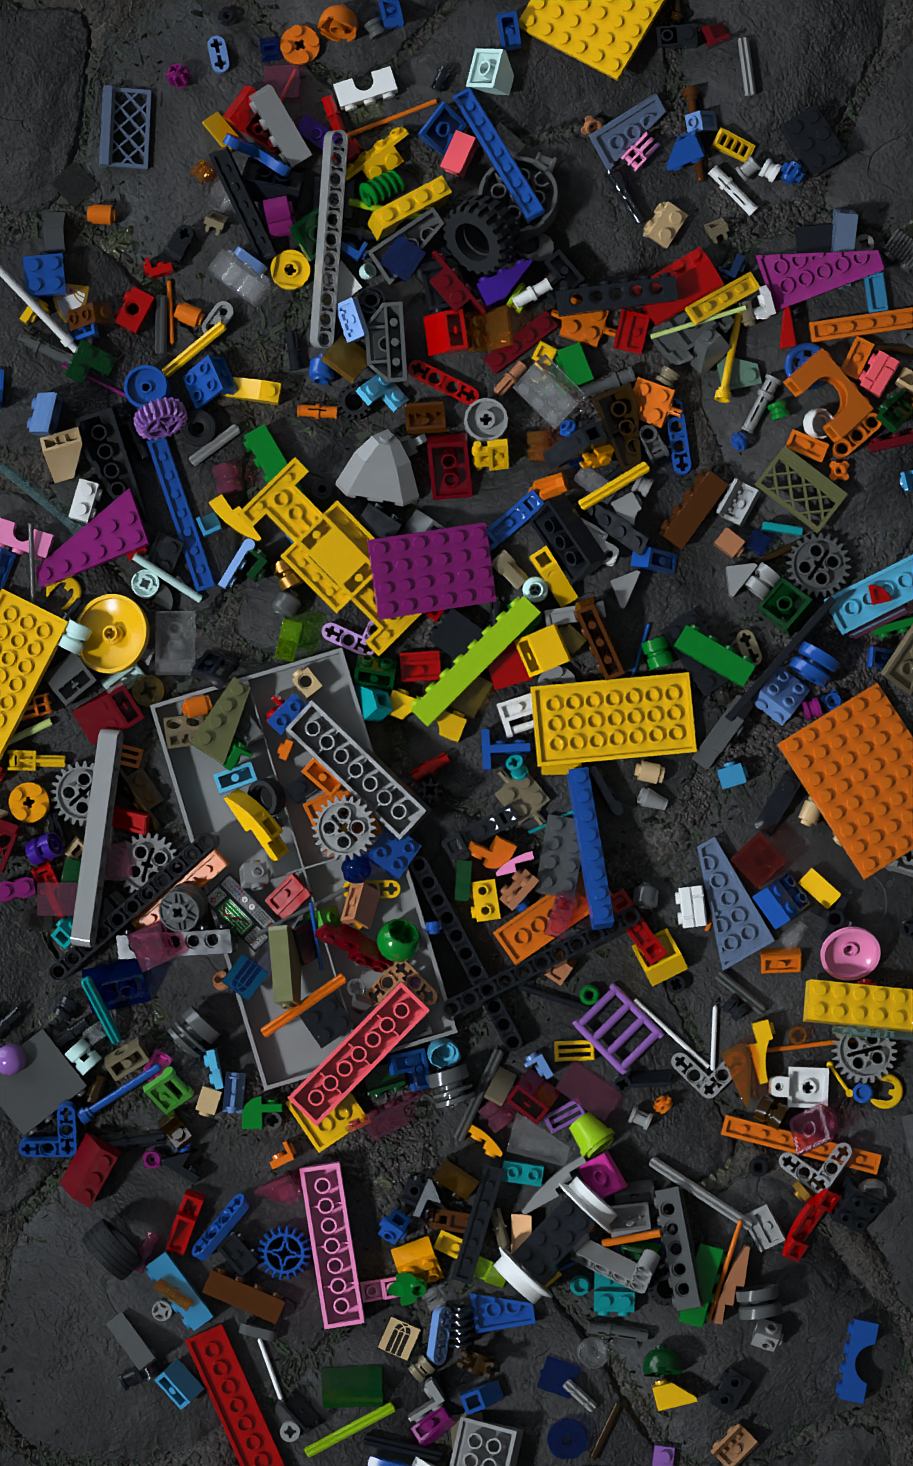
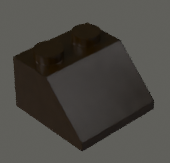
M448 1157L444 1159L433 1176L436 1180L434 1183L442 1189L447 1187L452 1191L451 1195L460 1201L462 1198L467 1200L480 1182L478 1177Z

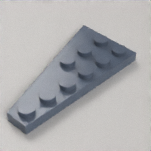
M713 837L697 846L721 967L722 971L775 940L716 838Z

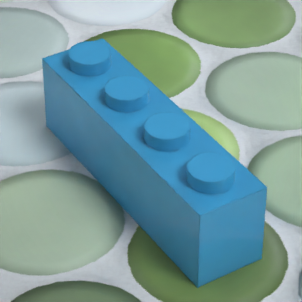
M167 1250L146 1266L148 1269L146 1271L147 1275L152 1281L156 1280L160 1285L158 1287L159 1291L164 1297L168 1296L172 1301L170 1303L171 1307L176 1313H181L184 1317L182 1321L188 1329L192 1328L195 1331L214 1317L215 1314Z

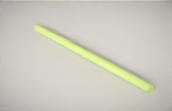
M746 306L718 313L700 324L745 311ZM693 322L685 323L650 334V337L654 339L695 325Z

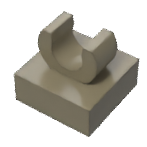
M210 210L204 220V224H206L205 231L208 232L211 227L216 228L215 235L218 236L226 226L229 217Z
M723 218L704 224L707 234L715 244L718 243L716 239L718 235L722 234L725 240L728 238L726 232L729 231V228Z

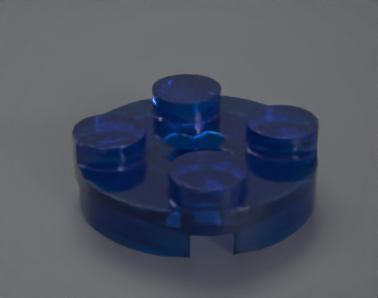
M563 1418L553 1423L549 1428L547 1443L549 1450L557 1458L574 1459L585 1450L587 1436L584 1427L579 1422ZM564 1434L566 1436L568 1434L571 1435L570 1439L572 1442L570 1444L568 1442L565 1444L562 1443V1436Z

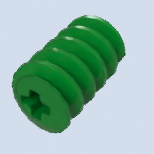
M388 170L386 173L369 179L366 183L363 182L359 186L360 197L368 207H371V202L376 205L378 200L382 202L385 200V197L390 198L391 193L396 195L398 190L400 192L404 191L403 181L394 170Z

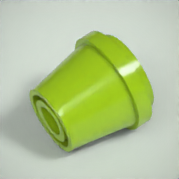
M590 1112L579 1117L569 1127L583 1158L588 1157L591 1159L614 1141L613 1136L615 1132L612 1128L606 1127Z

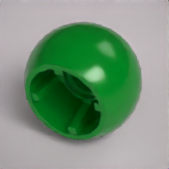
M392 919L386 922L380 928L377 935V946L380 953L386 959L393 962H405L413 958L418 952L421 943L418 929L414 924L405 919Z

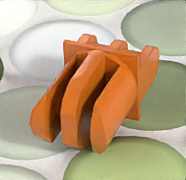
M45 693L33 696L31 700L33 705L28 706L25 712L35 710V713L24 715L21 721L53 713L54 710H51L50 706L52 702L48 698L50 694ZM42 698L43 703L38 704L37 699ZM44 706L46 711L40 713L39 707Z

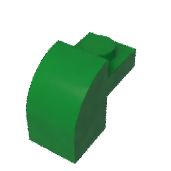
M262 1095L252 1098L242 1111V1129H262L263 1112H282L283 1103H278V1099H268L266 1103H263Z

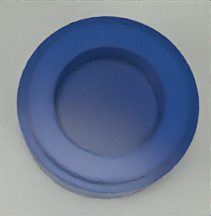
M859 1083L853 1089V1097L859 1103H867L874 1096L873 1088L867 1083Z

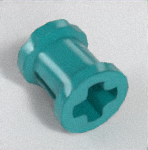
M512 755L506 761V767L511 771L512 778L518 781L525 779L529 773L527 766L523 765L524 761L520 755Z

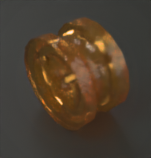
M795 1026L790 1029L788 1037L792 1043L798 1045L805 1042L807 1033L802 1027ZM795 1030H799L803 1034V1038H799L800 1041H796L792 1037V1033H796Z

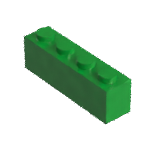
M263 424L245 434L244 438L246 441L243 444L248 452L253 451L256 457L253 461L258 470L261 468L264 470L266 475L263 478L268 484L287 465V462L267 427ZM297 483L295 486L305 495L300 484Z
M691 624L690 627L686 625L673 647L738 686L743 687L755 668V665L752 664L753 660L745 655L742 657L736 655L735 649L728 645H725V647L718 644L719 640L711 635L704 636L701 634L702 630Z
M699 1242L695 1257L705 1307L679 1312V1322L702 1328L703 1323L707 1324L710 1312H707L708 1304L712 1305L715 1293L712 1292L714 1284L718 1285L720 1273H717L719 1265L723 1266L726 1256L723 1253V1248ZM687 1285V1287H686V1291H685V1294H684V1295H686V1294L689 1292V1286H688V1285Z

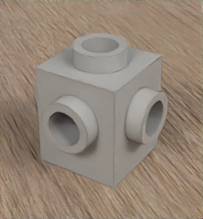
M251 860L248 863H243L239 869L241 889L261 890L271 880L270 868H267V862Z
M758 1319L753 1331L751 1345L774 1352L776 1346L781 1345L784 1334L781 1333L782 1325L766 1319Z

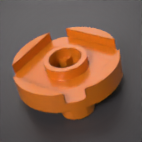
M294 25L286 30L280 41V49L284 59L295 66L312 63L320 51L319 38L311 28L303 25ZM303 41L305 48H300L299 51L296 50L297 46L295 43Z

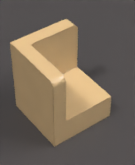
M904 367L894 384L902 389L905 388L911 394H913V371Z

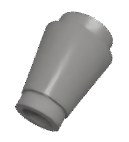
M642 788L638 795L637 803H640L643 807L665 810L668 799L650 788Z

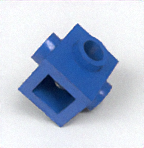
M394 1209L389 1217L385 1215L379 1225L382 1228L378 1235L395 1245L398 1239L403 1240L409 1230L406 1228L411 1219L397 1209Z

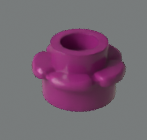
M151 1149L143 1155L144 1165L149 1169H157L163 1160L161 1153H158L155 1149Z

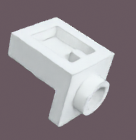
M764 285L758 287L760 295L757 297L760 306L753 308L756 319H767L771 315L776 314L771 293L767 286Z

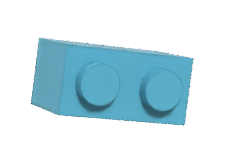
M251 761L233 767L232 771L225 770L213 775L220 795L258 781Z

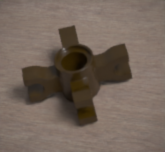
M461 1348L460 1355L464 1356V1359L457 1360L458 1367L478 1376L484 1375L491 1379L495 1378V1372L491 1369L493 1367L498 1368L499 1361L483 1353L471 1352L468 1349Z

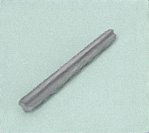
M653 1157L649 1162L650 1167L735 1223L742 1219L741 1227L749 1230L753 1225L751 1219L658 1158Z

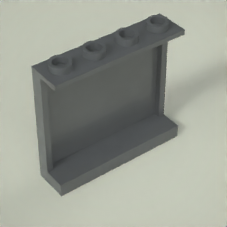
M45 1028L21 1045L27 1056L24 1069L9 1076L0 1073V1106L23 1136L27 1133L30 1136L40 1129L38 1125L42 1121L47 1123L55 1117L54 1112L58 1110V1105L61 1102L69 1101L74 1096L77 1098L81 1097L87 1092L85 1088L89 1085L85 1083L53 1042Z

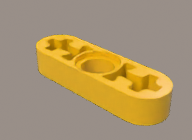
M350 880L342 887L348 888L349 884L363 882L366 884L373 883L380 892L379 883H384L383 887H389V883H393V886L397 887V891H394L392 895L389 894V891H383L384 895H380L379 898H394L400 893V885L395 880ZM348 891L343 893L345 897H347Z

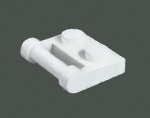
M531 693L496 704L507 739L513 737L514 734L534 728L533 720L510 727L509 721L532 714Z

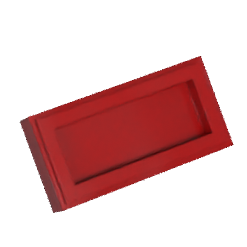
M117 805L114 806L113 827L142 835L149 833L150 814Z

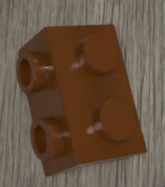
M444 401L404 404L407 435L446 432Z

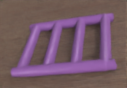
M613 982L609 987L610 990L580 1020L577 1019L572 1024L618 1072L626 1075L627 1068L657 1038L660 1039L665 1034ZM616 995L624 1004L592 1034L585 1025ZM630 1009L638 1018L606 1048L599 1039ZM645 1024L652 1033L621 1063L613 1054Z

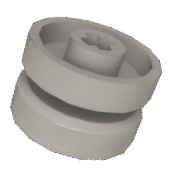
M478 399L470 404L465 412V430L474 441H480L481 444L487 445V441L501 439L507 430V412L502 404L494 399ZM483 419H488L490 421L488 422V425H484V422H482Z

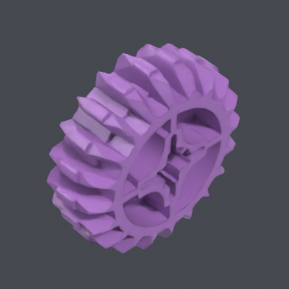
M164 397L163 399L157 398L155 401L143 404V407L138 409L133 419L136 431L142 438L158 440L159 438L164 439L167 436L171 437L173 433H178L181 426L187 424L188 414L185 406L179 399H174L173 397L167 399Z

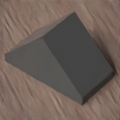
M45 212L43 226L45 252H66V213Z

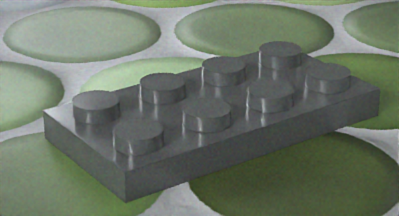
M548 814L537 875L539 882L536 884L534 893L574 900L581 862L574 820Z

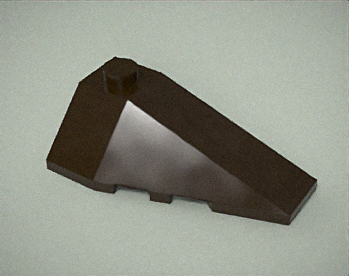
M627 383L590 397L610 445L614 448V454L622 472L640 464L638 402L631 384Z

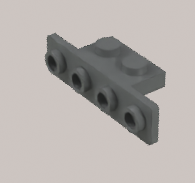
M737 695L693 755L692 760L703 768L709 769L722 751L726 753L732 745L730 739L733 735L738 736L744 728L741 724L753 708L752 703L748 702L732 721L729 722L725 718V715L742 696Z

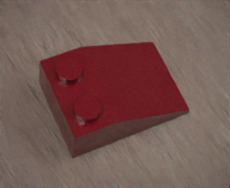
M467 433L428 436L427 449L433 500L472 497Z

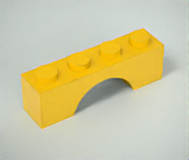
M403 689L392 690L390 701L393 710L388 715L403 720L413 713L411 711L413 708L411 703L415 698L408 696L409 692ZM444 710L436 719L439 725V735L458 743L467 722L464 719L465 715L457 711H453V714Z

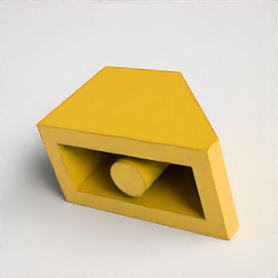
M666 1378L657 1380L654 1385H651L658 1411L697 1402L695 1394L671 1380L667 1381Z

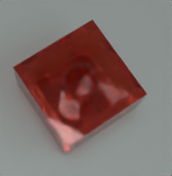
M757 832L729 859L756 889L787 861L760 832Z

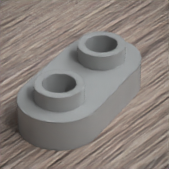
M221 301L214 306L202 323L204 334L209 330L210 325H216L219 321L223 322L225 326L229 323L234 314L230 303ZM222 309H226L228 311L225 316L220 314V311Z

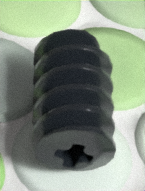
M467 1304L450 1305L449 1307L454 1308V1311L449 1312V1315L454 1316L455 1319L449 1320V1323L455 1326L449 1328V1331L455 1332V1334L449 1336V1339L455 1340V1342L449 1344V1347L467 1348L474 1344V1339L471 1338L474 1336V1331L471 1330L474 1328V1323L471 1322L474 1320V1315L471 1314L474 1312V1307Z

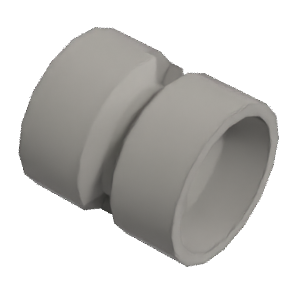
M761 562L754 570L755 575H750L745 581L744 586L763 600L770 592V587H774L781 577Z

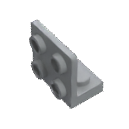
M433 1375L426 1378L424 1391L431 1400L409 1413L408 1419L410 1422L413 1420L418 1422L426 1417L427 1411L432 1409L434 1412L443 1406L445 1394Z

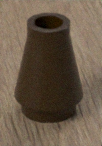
M96 1075L95 1080L84 1095L86 1096L85 1102L94 1105L103 1099L108 1079Z

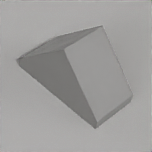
M757 564L734 565L725 568L729 597H734L758 566Z
M636 570L610 581L619 607L623 610L640 571Z

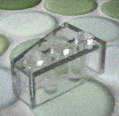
M516 1112L506 1151L565 1167L570 1147Z

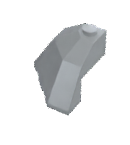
M388 429L371 436L354 452L335 484L347 497L351 498L356 496L368 497V501L383 503V500L395 502L397 506H405L419 499L411 462L401 442Z

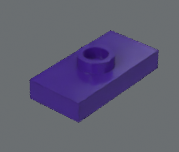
M306 114L297 126V130L303 138L323 151L324 136L329 130ZM334 135V142L336 143L338 137Z

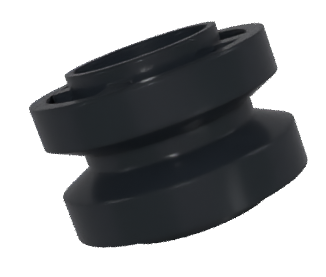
M366 287L358 295L362 313L369 318L372 317L382 303H386L384 293L377 287ZM369 299H376L377 303L369 306L367 301Z

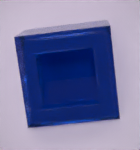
M279 36L259 39L262 62L282 59Z
M754 529L744 547L762 557L772 538Z

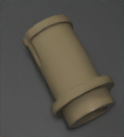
M751 301L739 303L740 307L746 306V310L741 311L743 318L741 323L744 324V327L756 325L757 319L754 317Z

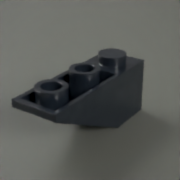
M597 421L579 429L545 451L542 455L551 471L582 458L584 453L589 452L591 454L595 448L605 446L607 436Z

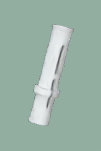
M718 165L708 173L720 185L719 188L721 190L724 189L749 216L758 209V206L732 181L733 178L731 176L728 177Z

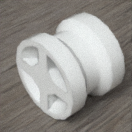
M768 158L759 176H765L772 183L782 165L774 164L772 159Z

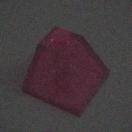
M161 920L126 935L142 972L178 957L167 929Z
M819 1104L788 1119L798 1156L832 1141L838 1129L834 1109L823 1104Z
M292 1172L261 1185L253 1191L256 1196L281 1204L287 1202L288 1205L299 1201L298 1197L301 1196L300 1189Z

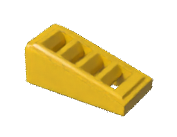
M720 127L711 148L745 163L748 157L752 155L755 145ZM723 136L727 137L723 145L719 144ZM730 139H731V140H733L734 142H733L731 148L728 149V148H726V147H727V145H728V143H729V141H730ZM737 143H739L741 145L738 152L736 153L734 152V149ZM746 146L748 147V149L746 151L745 156L743 157L741 156V153L744 147Z

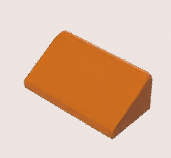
M314 757L301 770L304 775L330 798L342 786Z
M799 947L760 950L761 974L801 972V950Z

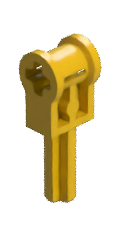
M7 750V754H9L8 771H36V767H65L66 757L64 755H37V751ZM16 756H17V765H15V757H16Z

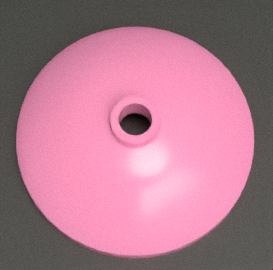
M845 927L833 932L824 941L820 952L824 969L831 976L847 981L857 980L871 973L877 966L881 955L877 938L870 931L860 927Z

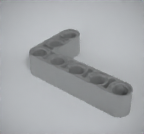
M588 1239L570 1259L635 1292L645 1293L656 1271L660 1256L656 1252L647 1249L643 1251L638 1263Z

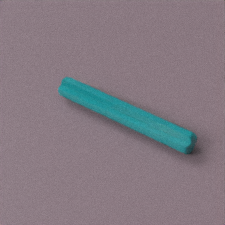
M90 976L82 978L81 985L111 1043L121 1042V1035Z

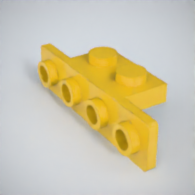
M402 126L400 128L397 127L390 132L388 137L377 141L372 149L361 153L356 161L346 165L345 181L361 170L368 180L373 179L382 173H386L388 170H393L404 162L394 145L409 135V132Z

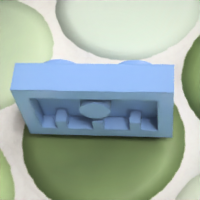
M351 297L336 304L337 315L347 343L359 341L362 337L369 335L357 297Z

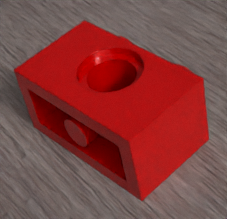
M133 287L131 291L128 290L123 298L125 303L122 308L119 307L114 318L116 319V325L138 335L156 299ZM133 305L139 307V311L135 315H131L128 312L129 308Z

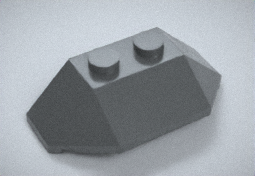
M403 302L382 303L366 323L369 335L365 336L367 366L387 383L408 381V354Z

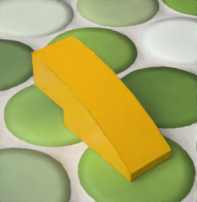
M222 494L209 502L217 515L235 531L258 543L262 541L255 528H251L238 515V512L242 510L240 506L232 510Z

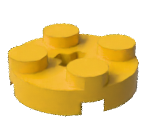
M286 250L273 259L270 268L274 283L280 288L289 291L302 288L308 281L311 272L308 260L302 253L296 250ZM290 265H293V268L296 270L292 275H288V272L285 271V268H289Z

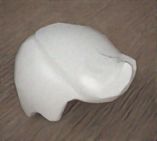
M824 408L811 409L803 420L805 432L813 438H826L827 434L821 427L833 415Z

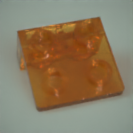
M508 306L487 310L484 315H481L479 312L463 313L469 353H486L513 345Z

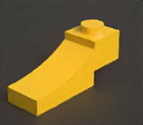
M768 1019L751 1023L756 1043L749 1044L759 1084L768 1082L766 1051L769 1040H772V1035L775 1034L773 1023H769Z

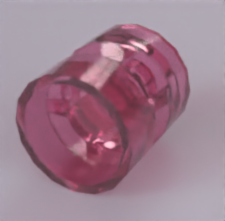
M228 462L212 467L214 479L218 480L216 483L218 495L243 490L241 479L237 477L239 474L237 462Z
M489 1101L478 1110V1113L484 1120H489L488 1126L496 1133L515 1117L509 1109L503 1108L504 1103L502 1106H499Z

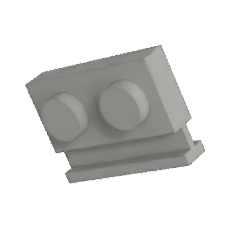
M768 1203L744 1214L753 1221L749 1232L760 1252L786 1240L787 1237Z

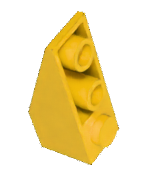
M547 546L529 556L530 561L548 585L549 590L561 608L578 598Z

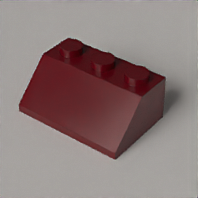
M87 1132L63 1175L60 1185L74 1200L91 1208L122 1151Z

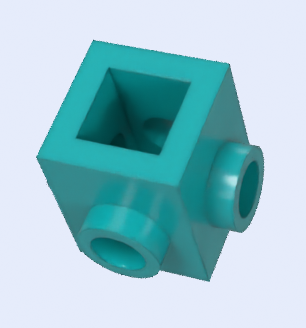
M73 913L67 919L65 917L61 918L56 924V930L50 935L64 949L71 944Z

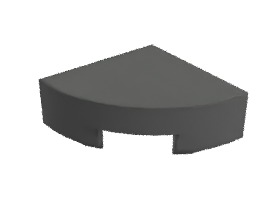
M901 330L902 340L906 345L913 348V330Z
M162 584L153 602L171 611L173 596L168 587Z
M358 994L352 997V1009L358 1014L363 1013L372 1006V1000Z

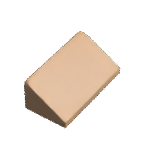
M511 1214V1254H513L532 1234L531 1214Z

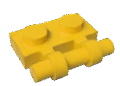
M507 439L487 441V446H482L480 441L473 443L472 455L474 457L472 462L477 471L488 466L489 471L509 469Z

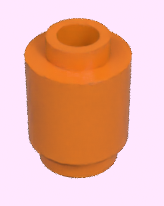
M93 204V206H88V222L112 225V222L116 221L117 211L113 209V205Z
M179 302L174 317L178 318V321L196 328L197 325L202 324L205 314L202 313L203 309L186 302L184 304Z
M204 695L184 699V703L181 704L184 716L187 715L189 719L206 715L212 710L210 697Z

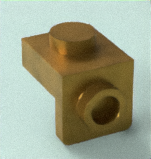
M813 1177V1179L809 1182L810 1185L812 1181L818 1184V1190L820 1188H823L821 1184L815 1179V1177ZM800 1181L792 1185L796 1190L794 1194L801 1202L803 1200L809 1202L817 1194Z

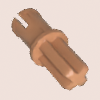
M518 360L514 367L504 374L505 377L494 388V392L498 396H504L513 384H517L516 381L527 371V367Z

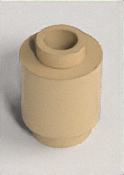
M641 761L640 764H636L634 775L640 781L657 784V782L662 783L665 767H661L660 764Z
M809 796L808 800H805L798 818L802 819L800 823L812 827L813 824L817 825L821 812Z

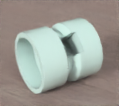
M69 619L65 629L67 633L62 635L58 645L80 656L85 648L83 642L89 640L93 630Z
M84 1038L80 1039L64 1054L71 1063H76L75 1068L82 1075H85L102 1059L95 1050H90L91 1045ZM86 1054L88 1059L83 1062L80 1058Z

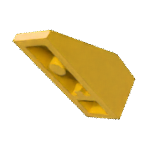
M233 377L238 391L234 395L220 393V396L279 406L282 384L265 380Z

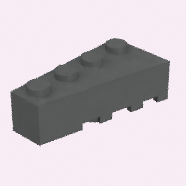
M432 207L368 251V254L389 285L395 283L443 229L445 220L436 207Z

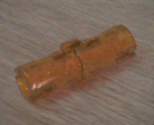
M162 1278L158 1280L153 1288L167 1297L169 1302H174L186 1312L194 1302V1300L181 1293L179 1288H174L162 1280Z

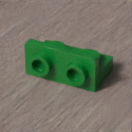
M234 736L225 763L222 766L232 771L233 767L240 761V754L251 758L253 754L248 750L249 746L244 744L242 739Z

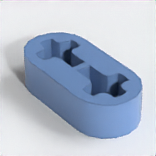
M213 36L208 41L212 68L217 74H225L230 68L226 44L222 37ZM214 41L222 44L219 46L220 53H216L215 47H211L214 45ZM217 57H221L222 62L226 63V65H223L224 69H220L219 66L215 67L218 64Z
M239 246L232 253L237 260L261 277L268 269Z

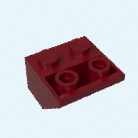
M529 1067L508 1094L505 1101L537 1125L561 1092Z

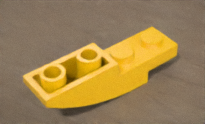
M238 788L224 798L246 832L250 829L252 830L273 862L279 860L290 851L279 835L283 832L281 827L255 799Z

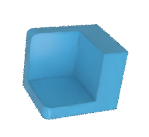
M216 512L196 518L205 538L223 531Z

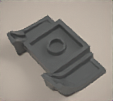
M684 309L660 325L654 326L646 334L671 363L680 365L694 358L688 350L695 345L696 339L709 326L714 330L718 328L722 333H726L735 320L732 315H728L651 339L650 334L692 322Z

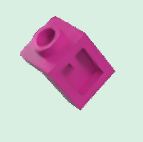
M156 1049L150 1061L144 1067L143 1072L155 1064H160L162 1069L148 1078L147 1081L151 1082L161 1075L164 1069L171 1065L173 1058Z

